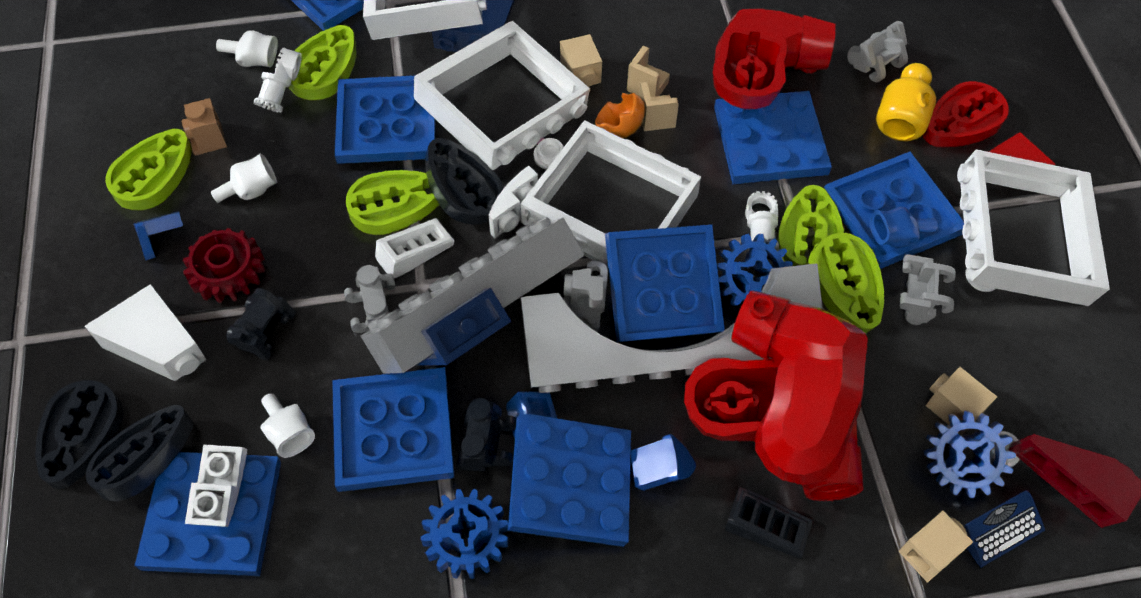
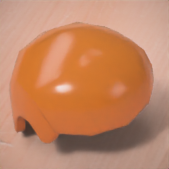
M622 93L623 101L619 104L607 102L597 115L595 120L596 126L602 127L623 139L635 133L643 122L646 109L643 100L636 93L629 95Z

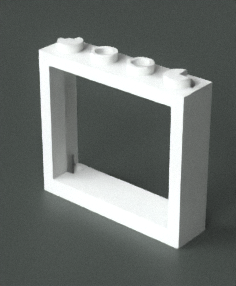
M364 0L363 18L372 40L483 24L482 11L487 10V0H444L385 9V0Z
M513 21L508 22L414 76V99L466 149L477 155L492 170L500 165L510 163L517 154L525 149L533 148L540 139L548 134L558 132L565 123L573 118L577 119L582 116L588 107L587 101L590 88ZM511 54L562 100L494 143L447 100L443 94Z
M584 120L520 203L521 223L528 225L532 222L536 223L545 217H548L550 221L564 217L585 254L584 256L594 261H601L608 268L605 233L548 205L549 201L587 151L679 196L658 229L673 228L679 225L698 196L701 176L689 171L688 168L678 166L666 160L657 153L649 152L637 146L628 139L620 138L602 127L600 128Z
M977 149L964 164L960 165L957 178L961 184L960 208L963 210L964 216L962 234L963 238L966 239L967 255L965 265L969 271L970 284L1085 306L1091 305L1110 290L1091 173ZM986 183L1060 197L1071 276L994 261Z

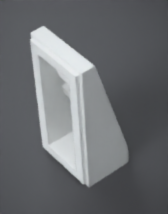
M435 218L376 240L375 257L387 274L391 273L394 278H397L453 246L454 239ZM431 233L436 241L432 242L427 235ZM419 240L423 246H419L416 241Z

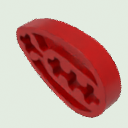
M976 81L960 83L947 91L938 100L923 137L927 143L935 147H958L983 141L1001 129L1008 116V103L997 89L988 84ZM982 102V103L984 104V106H983V108H982L981 111H980V110L977 109V108L979 107L980 103ZM969 109L972 110L973 112L971 113L970 117H967L966 115Z

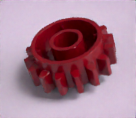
M231 228L220 231L213 230L205 236H200L199 240L188 248L190 251L189 257L183 259L187 267L183 273L195 294L200 292L204 300H208L214 295L218 303H222L226 295H229L233 301H236L237 292L239 291L248 295L250 293L248 285L250 283L259 285L260 283L256 273L265 272L262 263L265 259L256 240L253 237L248 239L242 230L236 233Z

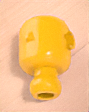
M921 63L908 65L903 69L901 78L894 80L885 89L876 121L881 132L891 139L898 141L916 140L928 128L936 104V95L930 86L932 73L926 65Z

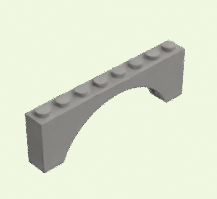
M818 264L771 268L766 284L761 292L822 309ZM559 293L520 297L531 388L538 387L539 393L560 391L561 384L574 382L576 388L598 386L599 379L612 378L613 384L630 383L635 381L634 375L649 374V379L651 380L670 378L671 371L685 369L686 375H691L695 367L712 358H730L740 361L763 360V358L732 342L731 338L735 323L718 335L688 347L670 350H647L625 346L600 335L574 314Z

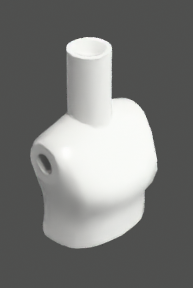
M247 31L242 35L239 42L218 39L216 49L218 52L236 54V62L243 67H272L277 54L278 40L275 36L263 35L257 31Z
M260 153L248 161L234 164L230 169V181L212 190L211 195L217 203L235 193L240 198L249 200L263 195L267 188L277 183V180L268 160Z
M267 394L262 398L261 402L270 417L260 428L267 439L275 446L277 453L281 457H292L312 444L315 439V433L309 427L305 415L297 404L283 408L274 394Z

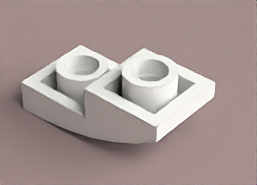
M530 166L516 175L494 202L489 213L490 232L494 238L503 232L513 230L521 221L520 203L538 181V174Z
M203 445L198 482L191 483L185 524L228 527L242 481L247 449L243 447Z

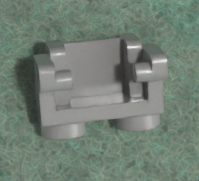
M896 21L888 26L887 29L873 33L868 40L859 46L851 47L847 55L848 62L854 66V69L864 73L870 71V67L875 68L876 72L869 75V78L874 82H880L886 77L885 65L889 62L894 67H903L908 62L905 46L908 43L903 23Z
M905 255L902 271L909 273L906 283L908 291L907 293H901L900 308L905 310V319L913 325L928 323V321L936 316V309H933L935 305H942L943 313L952 312L954 310V300L951 297L939 295L938 286L939 274L944 275L943 282L950 283L955 280V269L948 265L933 263L932 258Z
M591 261L587 263V269L573 270V274H565L564 282L565 303L580 320L586 322L587 326L596 332L600 328V315L605 309L608 275L607 266L601 261ZM598 271L600 275L591 276V272Z
M372 265L363 266L356 272V284L358 288L360 287L361 292L353 293L352 288L344 290L347 302L357 303L363 301L364 310L367 316L366 321L360 323L359 318L351 320L352 331L356 333L369 331L370 329L367 324L384 313L389 314L383 288L387 287L388 290H392L396 287L393 274H380L378 267Z

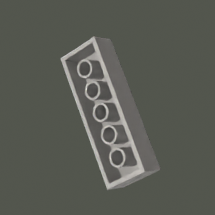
M545 217L536 223L532 222L516 232V236L509 240H502L488 249L489 253L480 258L475 257L459 267L461 273L456 272L451 276L446 275L429 285L432 292L426 291L420 295L415 294L398 305L401 311L397 312L395 310L389 314L384 313L367 324L370 330L362 334L361 338L383 374L404 373L432 355L434 352L421 330L485 288H492L504 308L583 257L585 254L564 217L554 221H550L548 217Z

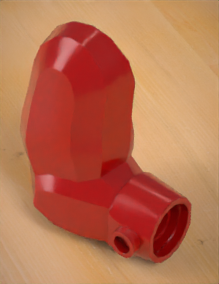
M766 9L739 10L732 17L716 46L713 80L717 94L732 106L742 110L769 106L775 100L786 81V67H794V69H800L805 73H814L816 70H826L828 68L834 47L836 24L806 15L799 17L782 11Z
M751 290L741 306L731 340L733 343L766 361L772 358L779 366L774 385L773 399L755 434V451L766 469L783 481L800 485L824 482L839 470L845 454L847 441L861 410L868 342L867 335L848 320L819 307L792 302L788 298Z
M712 358L695 367L685 384L684 403L690 421L703 435L720 441L755 442L756 431L773 399L774 385L779 366L773 359H768L767 361L765 359L740 361L730 358ZM857 420L847 441L845 454L839 470L824 482L802 485L806 498L816 501L841 500L853 497L864 489L861 448L857 443Z

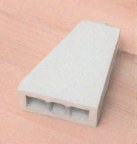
M151 284L85 325L102 348L173 381L192 373L201 363L206 361L205 356Z

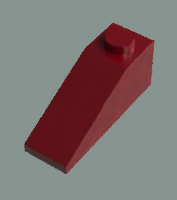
M1036 434L1018 440L1008 448L1015 452L1020 460L1101 528L1127 521L1141 498V479L1134 474L1131 468L1120 463L1115 458Z

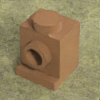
M208 98L185 104L184 112L187 118L182 120V125L187 138L190 139L194 155L226 148L227 144L222 125L211 99Z

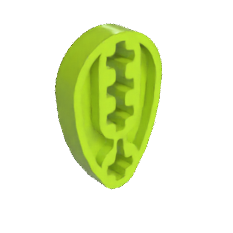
M337 25L316 34L301 44L295 50L302 54L301 65L294 81L291 80L290 90L296 96L307 100H321L338 92V79H348L355 64L356 41L353 30L345 25Z
M170 129L155 134L128 149L111 164L106 174V186L120 206L130 210H146L161 204L171 195L184 177L190 163L192 146L185 132L180 129Z
M409 170L384 171L363 176L350 187L346 196V207L350 220L356 228L372 235H384L404 229L429 215L440 204L433 193L426 194L424 189L430 188L426 173ZM398 196L400 201L393 203L392 197ZM382 200L383 206L377 207L376 201ZM366 204L367 210L360 211L359 206Z
M817 185L804 187L792 199L784 213L778 230L777 241L779 243V250L784 248L787 250V253L782 257L783 261H791L793 263L792 266L806 265L808 263L805 257L808 247L806 239L809 233L807 226L813 227L815 232L812 240L814 248L825 237L835 233H844L842 219L836 204L824 188ZM809 199H814L817 205L814 213L811 211V201ZM833 246L830 248L832 254L837 253L839 256L842 254L840 249H834Z
M835 233L825 237L811 251L807 263L818 264L821 300L832 314L848 320L865 333H868L880 324L884 307V286L876 256L870 246L855 235ZM833 246L834 249H840L842 254L840 256L837 253L832 254L830 248ZM838 263L847 265L849 270L847 272L844 269L838 270L836 265ZM845 279L854 281L856 286L853 288L850 285L845 286L843 281ZM859 311H860L861 313H867L868 316H869V319H868V320H865V318L859 319L858 316H857V313H858Z

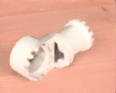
M286 48L280 50L278 56L281 59L277 58L278 63H276L275 73H262L261 78L264 81L260 94L253 102V104L264 109L268 106L267 110L271 109L273 112H282L281 101L285 88L290 86L291 80L294 81L301 65L302 54Z
M756 191V193H752L748 198L745 216L747 218V226L751 229L752 242L757 234H764V243L775 238V227L778 225L777 199L775 200L774 195L771 196L769 192L766 194L765 191H762V193ZM762 203L769 207L770 212L758 211L755 213L752 206ZM777 241L776 246H775V249H776L777 251L779 250V243H778V241Z

